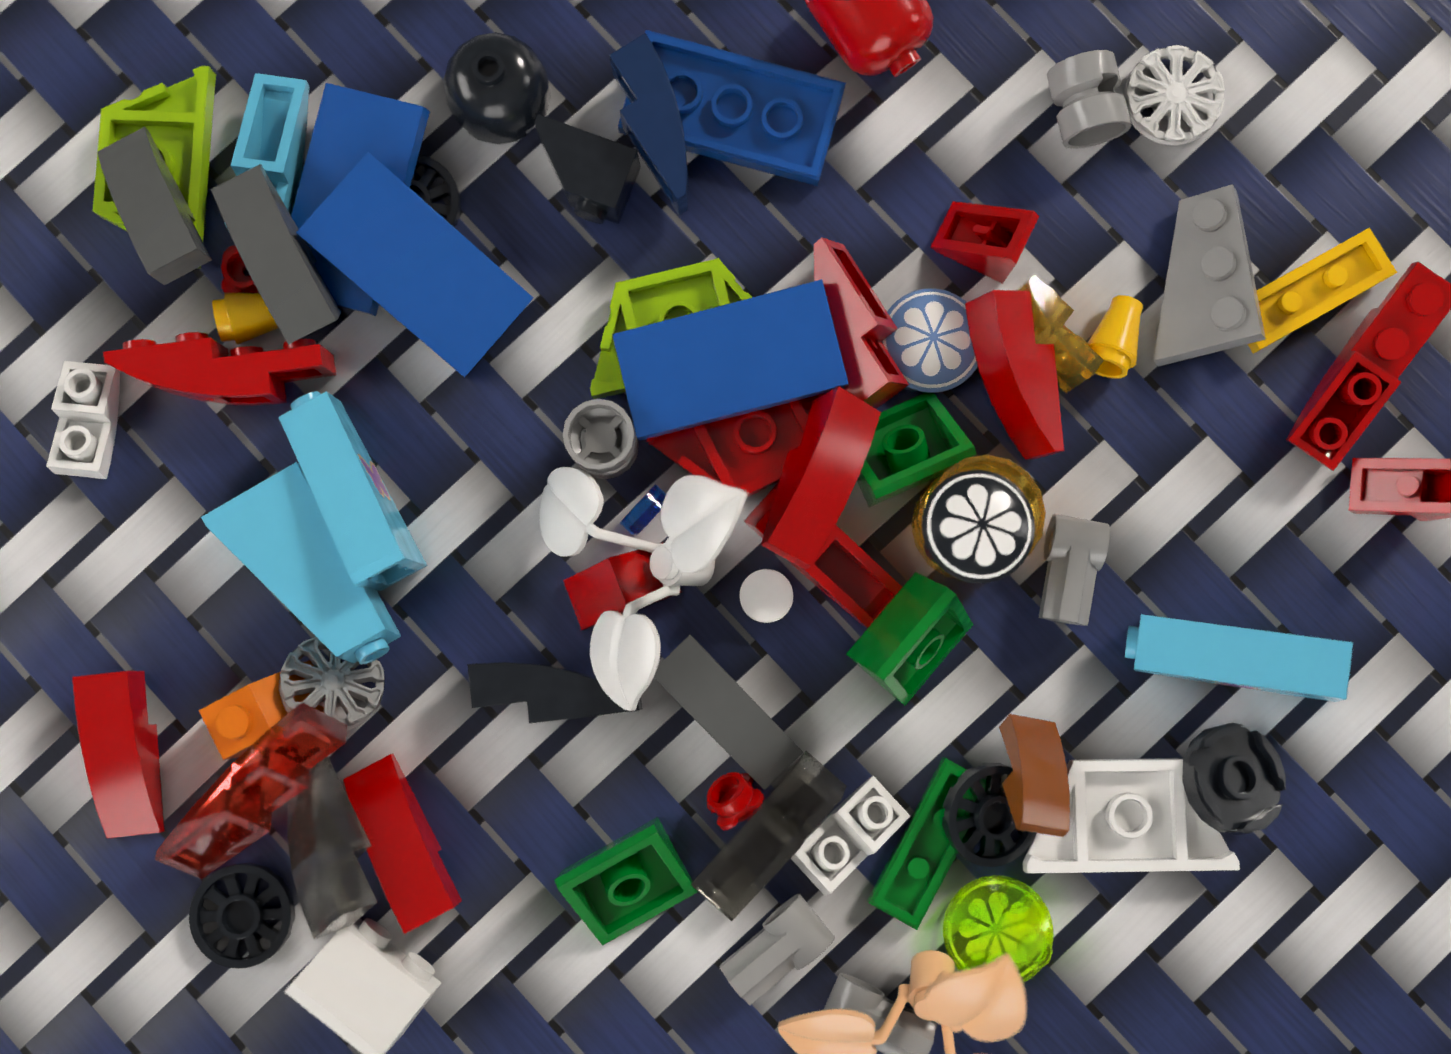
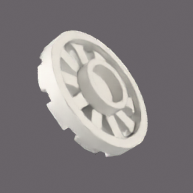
M1180 45L1168 46L1162 49L1158 48L1144 56L1130 73L1124 88V97L1133 126L1146 138L1164 145L1187 144L1202 137L1217 121L1222 113L1225 101L1223 76L1213 66L1214 62L1200 51L1195 52L1188 49V47ZM1161 60H1170V73ZM1183 61L1191 63L1192 66L1183 76ZM1149 69L1156 79L1145 76L1142 71ZM1200 72L1207 78V80L1192 83ZM1139 88L1151 94L1140 97L1134 94V90ZM1211 92L1213 93V101L1199 95ZM1152 107L1154 113L1150 117L1143 118L1140 110ZM1194 109L1206 113L1208 119L1202 120ZM1181 117L1189 126V132L1184 133L1181 129ZM1162 118L1168 120V130L1166 132L1158 130V123Z

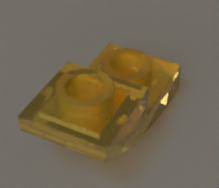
M1033 275L1017 291L1031 292L1036 344H1054L1058 386L1067 393L1093 376L1104 360L1089 347L1083 338L1074 334L1064 325L1074 309L1064 302L1053 288L1045 285Z

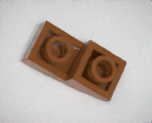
M1009 714L999 726L1013 772L1002 785L1016 829L1064 837L1070 829V792L1065 755L1056 723Z

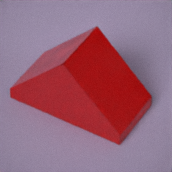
M953 201L931 248L937 253L1003 284L1017 264L1039 215L1033 210Z
M638 549L609 557L563 580L582 631L594 627L603 612L618 611L623 614L627 603L663 587V584L653 576L650 570V557L652 553ZM667 596V597L662 598V599H660V600H658V601H656V602H654V603H657V602L662 601V600H664V599L670 598V597H672V596Z

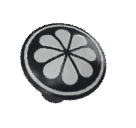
M969 470L957 473L938 485L925 505L922 516L924 550L932 562L959 580L970 583H990L1003 579L1016 571L1031 551L1035 537V520L1032 508L1024 493L1009 479L997 473L985 470Z

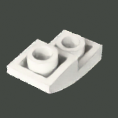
M64 361L51 407L59 416V421L46 467L54 474L107 479L118 420L120 370L110 365Z
M871 776L819 823L788 856L824 896L831 894L867 856L874 854L910 815L874 776Z

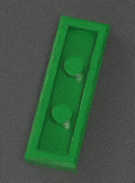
M945 757L942 758L867 900L872 906L916 930L919 928L957 855L948 838H946L942 826V817H944L945 811L943 803L950 787L953 788L958 782L957 779L967 769ZM981 778L980 783L985 790L986 780ZM968 789L963 798L975 801ZM959 808L957 817L969 814L970 812ZM969 829L959 832L960 839L964 837Z

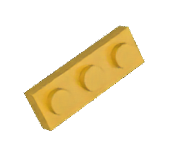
M1370 227L1257 290L1266 339L1247 344L1253 354L1397 273Z

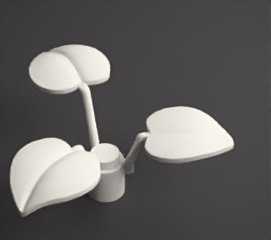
M560 467L552 471L548 476V483L544 487L540 504V529L547 547L559 556H575L584 549L588 534L597 539L652 553L650 557L651 573L663 584L662 588L627 603L623 614L618 611L603 612L598 618L591 635L590 659L598 683L617 705L625 710L634 711L637 708L640 697L648 688L656 673L661 650L660 637L655 625L647 616L636 614L637 611L667 596H678L680 586H703L709 582L714 573V560L731 535L748 493L742 489L724 485L704 476L689 475L678 479L667 492L661 509V525L669 538L663 544L652 543L607 531L594 525L593 523L597 520L603 508V495L599 485L590 474L581 469Z

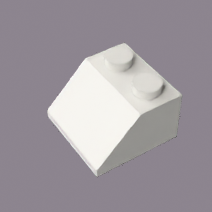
M355 917L338 930L290 984L285 993L362 1054H386L402 1037L442 983L433 976L435 970L424 958L413 952H409L406 955L389 941L392 939V936L382 925L369 918L362 921L360 918Z

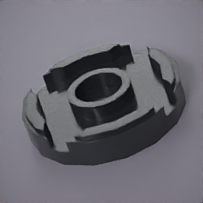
M1228 723L1204 729L1190 742L1183 758L1182 782L1189 804L1203 822L1218 832L1234 835L1249 834L1265 829L1279 816L1283 805L1278 804L1280 791L1286 790V775L1280 756L1267 737L1256 730L1250 731L1245 727H1241L1243 726L1242 724Z

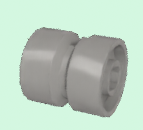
M1094 50L1080 53L1058 62L1049 69L1046 75L1053 103L1056 106L1063 107L1057 115V121L1062 142L1066 148L1075 149L1095 146L1113 140L1129 131L1132 125L1125 97L1123 94L1115 93L1121 85V79L1116 58L1112 51Z
M603 399L585 401L574 408L565 421L563 430L565 448L579 468L592 477L601 479L618 477L629 470L636 460L639 442L634 425L626 411L616 403Z

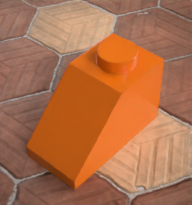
M310 660L304 662L306 664L314 666ZM281 671L250 683L198 710L223 760L246 756L303 726L292 718L281 701L279 693ZM295 674L289 676L291 681L305 679ZM310 693L296 695L293 699L295 703L303 702ZM317 705L311 711V715L319 717L324 713V707Z

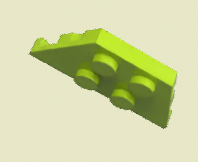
M200 66L193 69L192 71L195 76L170 87H166L162 82L144 90L135 99H123L102 108L98 139L99 151L145 127L152 136L195 218L193 224L202 241L204 238L216 74L209 66ZM97 153L92 211L101 218L127 231L109 191Z
M719 258L616 282L610 303L611 311L608 323L604 328L601 340L599 361L595 377L592 379L590 386L592 398L599 399L626 392L612 334L749 299L752 296L739 286L735 281V276Z

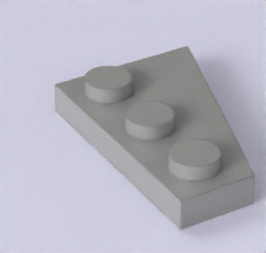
M1233 184L1179 200L1153 362L1158 367L1266 339L1238 193Z

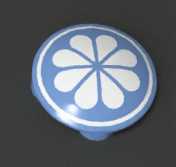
M920 289L901 297L887 311L898 329L885 338L882 343L909 385L905 387L906 390L926 393L948 391L965 382L976 370L978 365L970 338L965 307L967 302L956 294L942 289Z

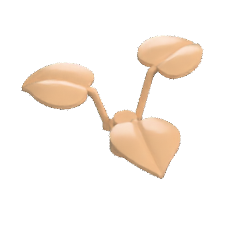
M926 950L917 953L912 958L910 984L899 985L898 997L880 1029L875 1031V1022L867 1014L848 1009H830L778 1022V1031L797 1054H877L875 1045H881L886 1042L908 1002L914 1008V1012L918 1017L941 1024L945 1054H957L953 1032L957 1033L964 1030L970 1037L985 1042L1003 1040L1019 1032L1026 1019V994L1020 974L1008 954L986 965L955 972V963L950 956L940 951Z

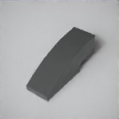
M145 127L97 151L111 196L148 275L166 285L212 260L193 224L195 218L152 136Z
M259 164L212 188L211 191L234 244L287 343L290 344L336 321L341 314V310L314 264L317 260L309 246L296 234L298 227L262 165Z
M689 635L658 665L654 678L764 790L804 753L692 635Z

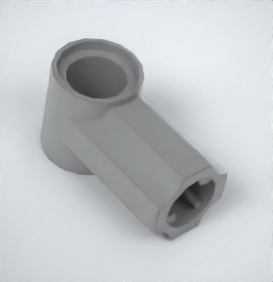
M1059 514L1052 515L1044 543V560L1048 561L1039 618L1065 624L1088 626L1097 571L1102 569L1108 552L1110 541L1109 524Z
M800 894L794 895L779 906L763 922V929L720 964V969L729 984L749 1005L755 1002L772 986H775L778 981L795 967L800 970L813 962L835 939V936Z
M840 972L824 1010L848 1009L867 1014L874 1020L876 1031L883 1025L894 1002L885 998V994L873 985L852 975ZM904 1007L886 1042L881 1045H875V1047L884 1054H929L934 1042L937 1023L918 1017L914 1010Z

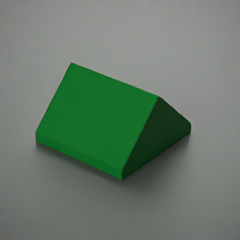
M925 392L881 412L857 483L868 507H872L964 466L977 455L975 446L934 393Z
M915 572L846 655L900 703L906 706L969 631L973 623L957 594L949 588Z
M658 817L566 867L554 879L557 889L602 946L698 892Z

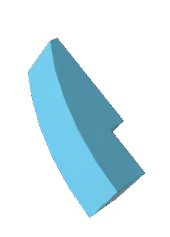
M255 73L230 166L236 176L261 164L291 215L304 161L309 84L307 80Z

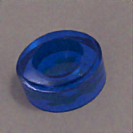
M655 484L621 520L620 524L632 535H638L661 511L666 493Z

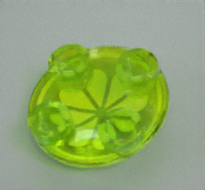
M991 875L969 882L954 895L945 912L943 939L947 953L953 959L959 971L986 965L1008 954L1024 983L1035 976L1051 959L1053 924L1046 904L1031 887L1015 878Z

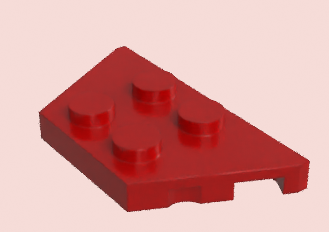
M823 394L648 438L645 441L690 475L704 476L724 485L742 489L748 493L747 497L780 480L787 453L801 444L812 402Z

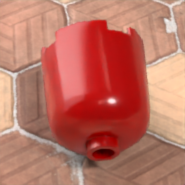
M805 0L808 9L843 61L851 70L863 76H876L890 70L893 76L897 77L906 72L921 60L917 50L926 43L933 30L934 16L927 0Z

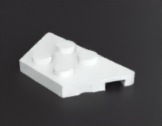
M1183 759L1069 760L1066 766L1070 792L1069 832L1064 837L1037 833L1023 860V871L1026 873L1240 870L1237 856L1229 850L1220 832L1203 822L1189 804L1182 782Z

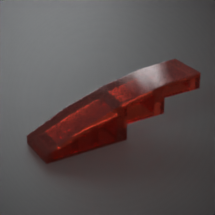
M303 702L267 730L222 773L190 808L156 850L155 860L199 879H203L270 832L272 812L308 788L310 769L346 743L347 725Z

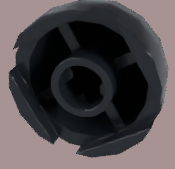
M497 32L476 35L460 45L448 61L444 76L447 105L459 125L466 129L475 139L493 144L515 142L527 136L526 131L534 126L537 114L546 116L551 97L546 70L532 48L517 37Z

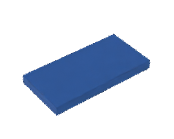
M645 31L664 65L675 93L684 130L686 151L818 186L845 91V82L653 31ZM627 96L623 108L631 104ZM620 116L618 131L620 134L627 135L623 130Z
M325 83L291 214L298 229L367 151L410 188L430 111L424 106ZM307 243L317 260L314 265L337 305L376 316L379 304Z
M368 151L296 232L298 236L463 377L472 370L533 299L526 290Z
M822 279L612 334L636 436L640 441L824 394L837 386L843 389L849 387Z

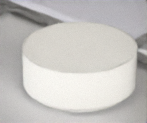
M761 569L753 572L744 580L740 589V604L743 611L752 620L760 623H773L780 620L788 613L793 603V589L790 582L783 574L772 569Z

